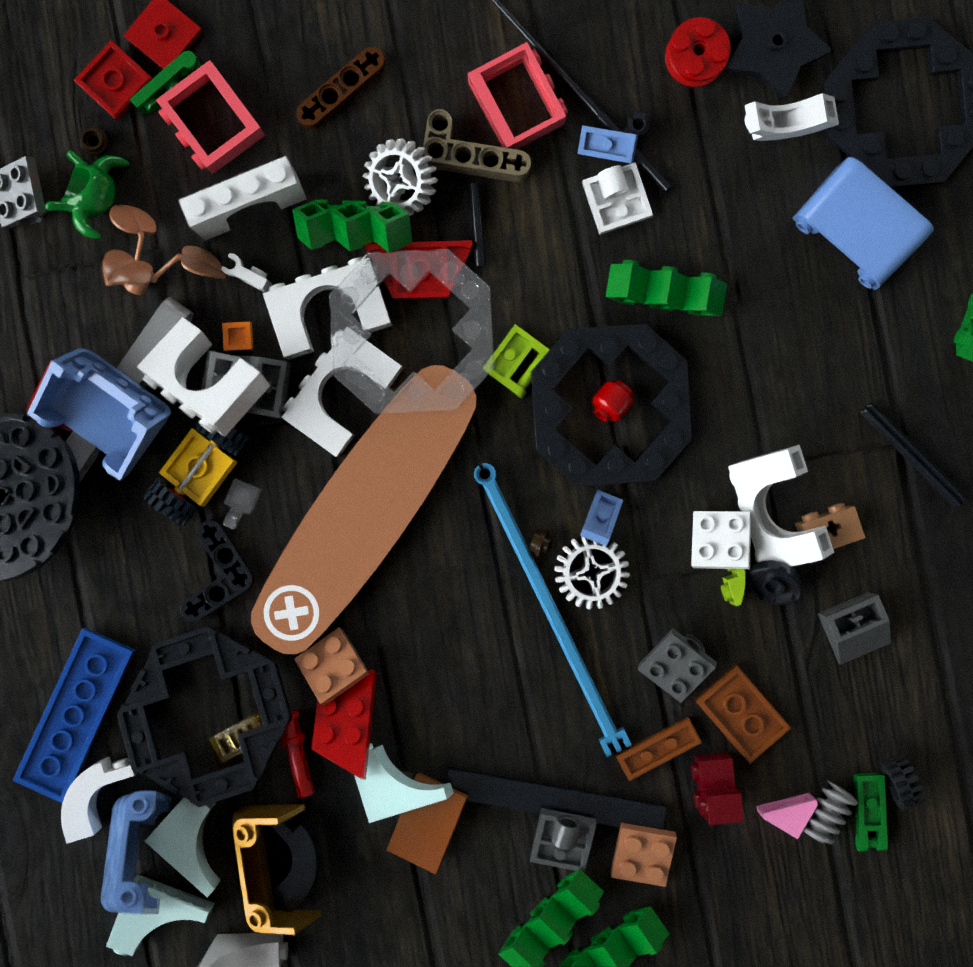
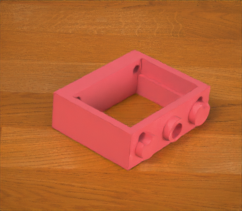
M527 42L468 73V84L501 146L516 150L563 126L566 120L565 114L568 113L564 101L561 98L557 99L553 92L555 86L552 78L548 73L544 75L540 67L542 61L539 54H537L535 49L531 50ZM523 63L551 118L514 137L485 82Z
M211 60L156 99L162 108L158 113L168 126L172 123L179 130L175 133L176 137L185 148L189 145L195 152L191 157L200 169L207 168L212 175L265 136L260 126ZM211 80L246 128L210 155H207L173 108Z

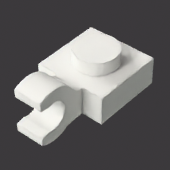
M229 253L228 257L236 262V266L233 269L222 267L221 270L225 274L237 277L263 292L269 291L272 283L266 279L267 274L254 266H252L251 270L243 267L242 260L237 255Z

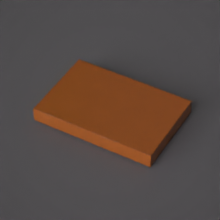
M736 664L695 699L696 703L749 764L791 729L789 724Z
M420 772L416 774L414 779L424 784H443ZM452 788L454 794L446 800L401 813L387 851L437 874L463 812L468 795Z

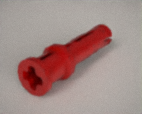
M291 711L293 717L280 740V744L286 748L297 797L303 798L314 794L315 790L303 747L305 735L301 733L298 722L300 714L299 711Z

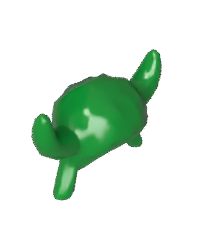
M69 150L66 155L75 167L72 171L68 187L61 201H49L45 204V209L49 211L71 212L73 224L82 235L99 239L101 235L90 226L89 218L94 219L102 213L109 211L115 202L116 188L115 182L107 173L115 167H127L129 162L115 155H106L97 159L92 165H89L73 150Z

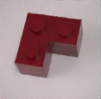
M727 752L694 755L695 764H691V774L693 781H697L698 791L693 792L695 808L699 809L700 815L704 816L709 825L744 822L742 796L735 787L733 758Z

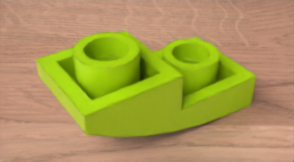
M727 569L728 572L732 571V575L722 577L724 585H721L722 595L725 601H729L734 606H739L742 604L745 590V569Z

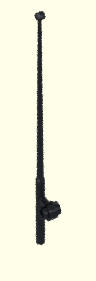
M491 0L596 116L597 121L605 129L638 134V136H643L649 132L652 125L651 120L644 113H635L633 117H630L628 126L622 131L499 0ZM642 119L644 126L638 130L636 122ZM636 146L634 161L665 193L672 187V184Z

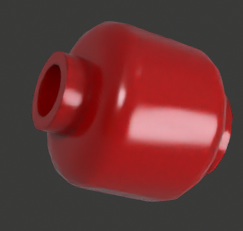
M618 380L606 382L593 396L594 414L604 422L608 420L613 422L620 421L633 406L632 390Z

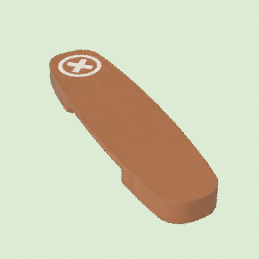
M431 365L422 369L378 416L326 484L284 549L251 612V624L255 634L271 648L283 654H297L308 649L354 599L400 538L425 501L442 471L446 468L476 410V394L473 386L460 374L443 365Z

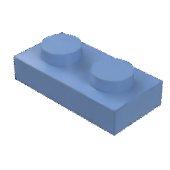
M582 125L577 154L633 163L638 134Z
M597 490L580 536L607 546L623 500Z

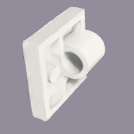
M636 163L623 167L621 165L613 166L601 171L596 176L582 181L599 235L653 216Z
M693 511L691 566L693 568L750 569L751 513Z

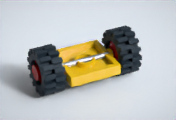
M198 422L195 427L201 433L192 428L159 471V474L173 485H170L165 480L156 478L144 494V500L150 506H153L156 511L161 512L163 516L168 517L179 525L185 526L199 508L198 505L205 507L237 464V461L220 449V447L230 454L238 456L250 440V437L236 425L224 437L216 430L210 433Z

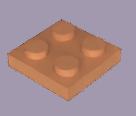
M340 627L294 658L317 700L323 706L370 674L344 630Z
M621 823L610 871L611 878L666 887L677 839L676 832Z

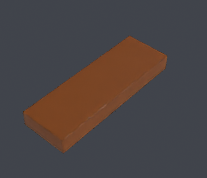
M686 717L615 756L628 781H631L701 744L702 741L689 717Z

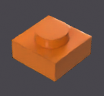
M251 322L222 323L223 349L225 352L254 351Z

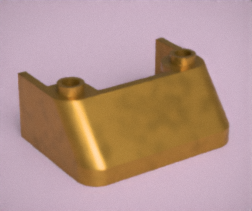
M304 804L246 805L236 810L233 814V835L246 920L250 928L255 932L296 934L321 917V911L293 910L291 912L285 909H275L262 824H280L304 811Z

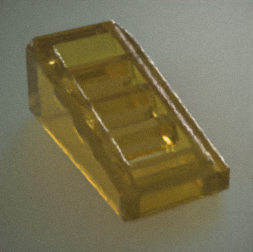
M258 711L209 738L222 763L242 753L237 737L239 729L246 732L249 731L248 724H251L253 729L263 726ZM231 733L234 735L237 743L239 744V747L235 748L234 744L232 743L229 737V734ZM224 738L230 752L225 753L219 739Z

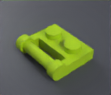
M515 324L482 370L516 396L523 399L527 393L525 390L531 383L530 371L549 349ZM531 349L535 350L538 353L536 358L517 383L513 382L510 379Z

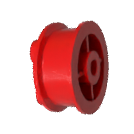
M697 17L683 22L674 31L665 52V62L670 75L677 82L688 87H702L710 84L720 75L729 60L731 52L729 37L720 24L708 18Z

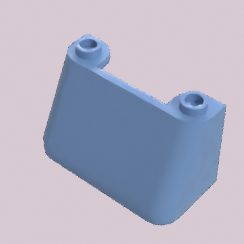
M852 157L846 158L832 171L792 218L797 222L796 226L800 231L805 234L820 232L860 268L857 272L860 277L858 280L865 287L873 288L874 290L878 289L934 231L932 224L863 163Z
M80 348L52 360L27 414L43 427L50 428L61 424L68 426L107 454L102 461L104 469L109 475L122 480L128 476L164 426L171 414V410L163 401L96 353Z
M138 791L124 795L114 803L101 891V904L107 911L125 914H159L160 899L154 898L149 894L147 890L148 884L134 883L141 825H155L156 818L160 814L171 812L172 797L157 791Z

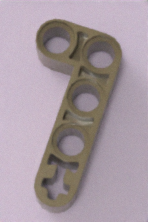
M437 109L428 116L423 155L424 157L429 156V152L434 148H439L443 151L441 157L431 159L428 163L429 167L435 166L436 170L512 182L524 181L529 176L531 159L526 152L453 140L452 118L447 111ZM438 121H443L448 126L445 130L438 131L433 128V125ZM465 152L470 155L471 159L466 163H461L456 160V156L459 153ZM487 157H494L497 159L498 164L494 167H487L483 161ZM503 159H507L506 170L502 169ZM516 162H521L522 167L520 171L515 170Z

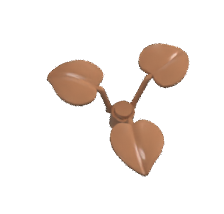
M115 205L111 208L109 216L112 223L122 231L131 234L137 233L138 244L135 259L130 254L120 250H111L106 253L103 260V274L107 286L124 284L129 292L143 295L150 282L156 283L158 278L177 261H181V265L194 274L226 279V274L221 270L222 265L211 252L197 246H185L182 254L175 255L154 274L152 266L147 262L140 261L144 234H155L157 229L155 221L145 211L133 206Z

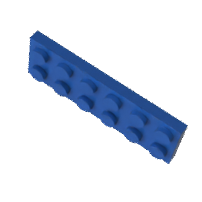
M86 627L81 629L12 781L63 803L67 790L79 776L136 650Z

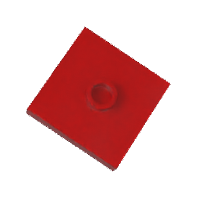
M152 0L123 36L160 68L164 69L181 53L188 51L203 33V30L168 0Z
M111 40L74 81L118 121L133 105L130 99L153 78Z

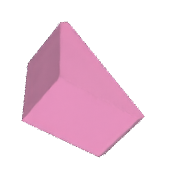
M805 793L759 805L756 808L764 820L798 839L817 808L818 803L810 793Z

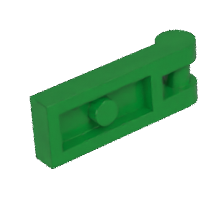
M184 51L138 91L130 101L144 116L155 112L160 107L156 99L202 66L193 52Z
M881 772L854 774L855 800L858 803L855 806V844L857 851L865 852L868 851V848L885 851L888 849L885 775ZM868 831H876L875 836L868 837Z

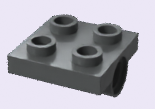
M24 156L0 168L1 227L13 228L20 224H35L43 221V214L46 213L35 157Z
M672 628L639 663L637 670L682 703L716 668L717 662L705 653L703 644L696 637L690 634L684 637Z
M541 808L530 854V862L574 871L581 869L585 872L596 829V819Z

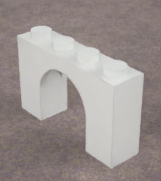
M284 156L179 200L189 227L206 241L230 231L226 219L245 207L261 202L273 201L281 209H284L307 198L295 170L287 157Z
M364 257L354 258L348 261L347 266L341 268L330 266L321 270L322 274L314 277H311V274L297 277L295 283L286 286L285 283L275 284L269 287L268 292L263 293L285 359L290 360L314 352L305 325L304 313L311 298L325 290H339L353 299L366 334L392 326L370 259L364 260Z
M182 317L142 360L137 368L145 375L142 380L150 388L156 390L159 387L163 390L160 394L174 405L176 401L181 404L179 408L192 419L195 416L201 419L199 423L210 433L216 430L225 437L270 385L261 372L240 358L214 386L201 391L188 390L186 388V379L190 369L211 347L212 343L199 328Z
M349 327L344 331L339 330L331 341L334 346L328 354L324 352L315 363V366L318 368L312 376L307 375L299 385L301 391L295 399L291 397L283 407L285 413L281 417L335 457L341 456L355 435L333 420L325 411L322 403V391L327 380L339 371L356 370L365 374L388 391L403 370L400 364Z
M800 445L728 466L730 481L735 486L737 492L738 506L742 512L751 513V539L755 548L757 563L773 560L789 566L823 560L834 553L826 526L800 532H790L777 526L767 512L766 496L774 483L795 478L808 472Z

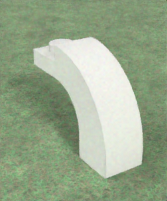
M823 93L786 105L772 106L759 102L745 105V124L749 133L752 134L753 140L786 139L839 125L835 98Z
M106 757L82 772L70 785L61 809V824L66 843L93 836L102 828L96 806L98 793L104 785L137 774V772L131 769L129 758L111 763L110 757Z

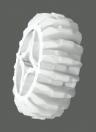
M392 139L387 140L386 145L379 144L376 147L377 152L374 151L369 154L372 161L364 164L370 170L362 176L365 179H369V184H366L364 187L366 190H372L369 199H377L376 206H381V202H394L408 212L409 216L413 215L414 211H422L423 204L427 205L431 202L428 195H433L436 192L430 186L438 181L437 178L431 177V172L437 169L435 166L429 167L428 165L432 157L430 155L423 157L425 148L418 147L415 149L414 141H408L406 144L404 139H397L396 142ZM393 155L401 156L399 162H396L394 167L385 166ZM413 167H414V169H415V171H416L417 177H416L415 174L413 173ZM398 173L401 174L400 177H402L403 183L399 182L400 179H398ZM406 189L415 190V193L408 201L400 200L401 194H404Z
M581 536V545L575 539H572L571 544L574 546V549L571 551L567 546H564L562 549L568 554L567 557L557 556V560L564 564L563 566L554 567L555 571L563 572V575L555 577L556 582H565L559 588V591L563 593L570 590L566 596L568 601L577 596L575 602L577 607H580L583 600H586L587 609L592 608L593 601H596L597 607L601 609L603 608L602 599L604 598L609 605L613 604V600L609 595L613 593L616 597L620 598L621 593L616 590L617 586L627 587V584L620 581L621 577L628 578L630 576V573L621 571V568L629 566L628 561L619 562V559L625 555L624 551L614 553L618 547V544L615 542L606 547L592 540L591 543H588V538ZM591 549L604 551L610 557L612 563H596ZM583 551V566L574 570V572H569L573 559ZM590 563L594 564V568L602 569L595 573L594 581L590 579L589 575L585 576L583 574L589 570ZM614 571L611 583L601 591V578L605 574ZM587 580L593 594L578 591L571 581Z

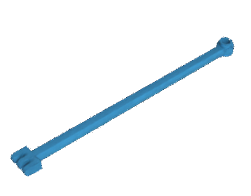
M482 463L483 469L490 471V477L482 479L479 475L481 468L477 466L474 471V478L479 484L483 485L604 734L603 737L599 738V742L606 756L612 755L611 749L608 746L613 743L617 752L622 751L617 741L621 738L627 748L632 746L624 728L616 729L495 480L496 471L491 464Z

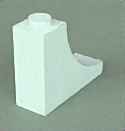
M370 743L366 780L355 776L369 823L446 800L454 794L451 783L439 785L424 784L401 773L388 758L383 745L373 748L372 743Z
M184 797L145 842L208 897L220 882V879L209 866L203 849L205 821L216 802L198 807Z
M137 874L134 883L148 884L147 890L149 894L154 898L160 899L159 914L118 913L106 947L113 949L119 955L133 956L141 945L143 938L153 929L176 920H194L205 923L215 903Z

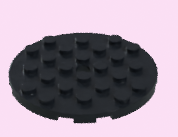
M14 413L0 414V494L3 490L9 494L4 502L0 504V582L19 579L33 573L46 564L59 551L74 525L81 493L77 462L64 438L52 427H43L31 417Z

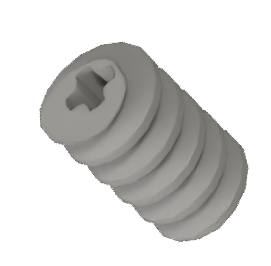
M827 780L833 788L832 790L822 789L827 798L817 797L816 800L821 805V808L815 809L814 815L816 817L810 818L808 821L810 827H805L803 832L821 843L834 844L835 840L830 833L840 834V829L836 824H846V820L841 814L851 815L852 811L847 804L856 806L858 803L849 792Z

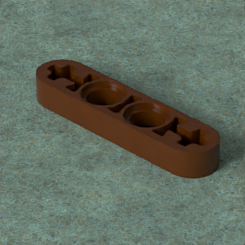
M376 47L365 48L297 107L296 111L301 126L309 130L319 127L380 75L385 68V59L382 51ZM369 56L373 59L378 57V65H368L367 58ZM359 64L361 65L362 69L366 67V76H363L361 69L357 67ZM356 73L359 76V82L354 86L346 85L344 83L346 74ZM332 90L338 93V100L335 103L327 104L323 101V96L327 91ZM317 100H319L322 108L325 109L324 112L321 111L320 107H317L315 103ZM315 109H317L314 112V120L311 121V119L309 118L305 119L306 116L304 112L306 110H308L309 112H313Z

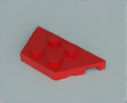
M472 240L412 242L400 250L388 253L377 243H369L365 246L393 300L441 299L450 297L473 247Z
M368 670L370 673L368 676L327 705L323 706L317 700L312 750L362 780H366L377 676L375 670Z

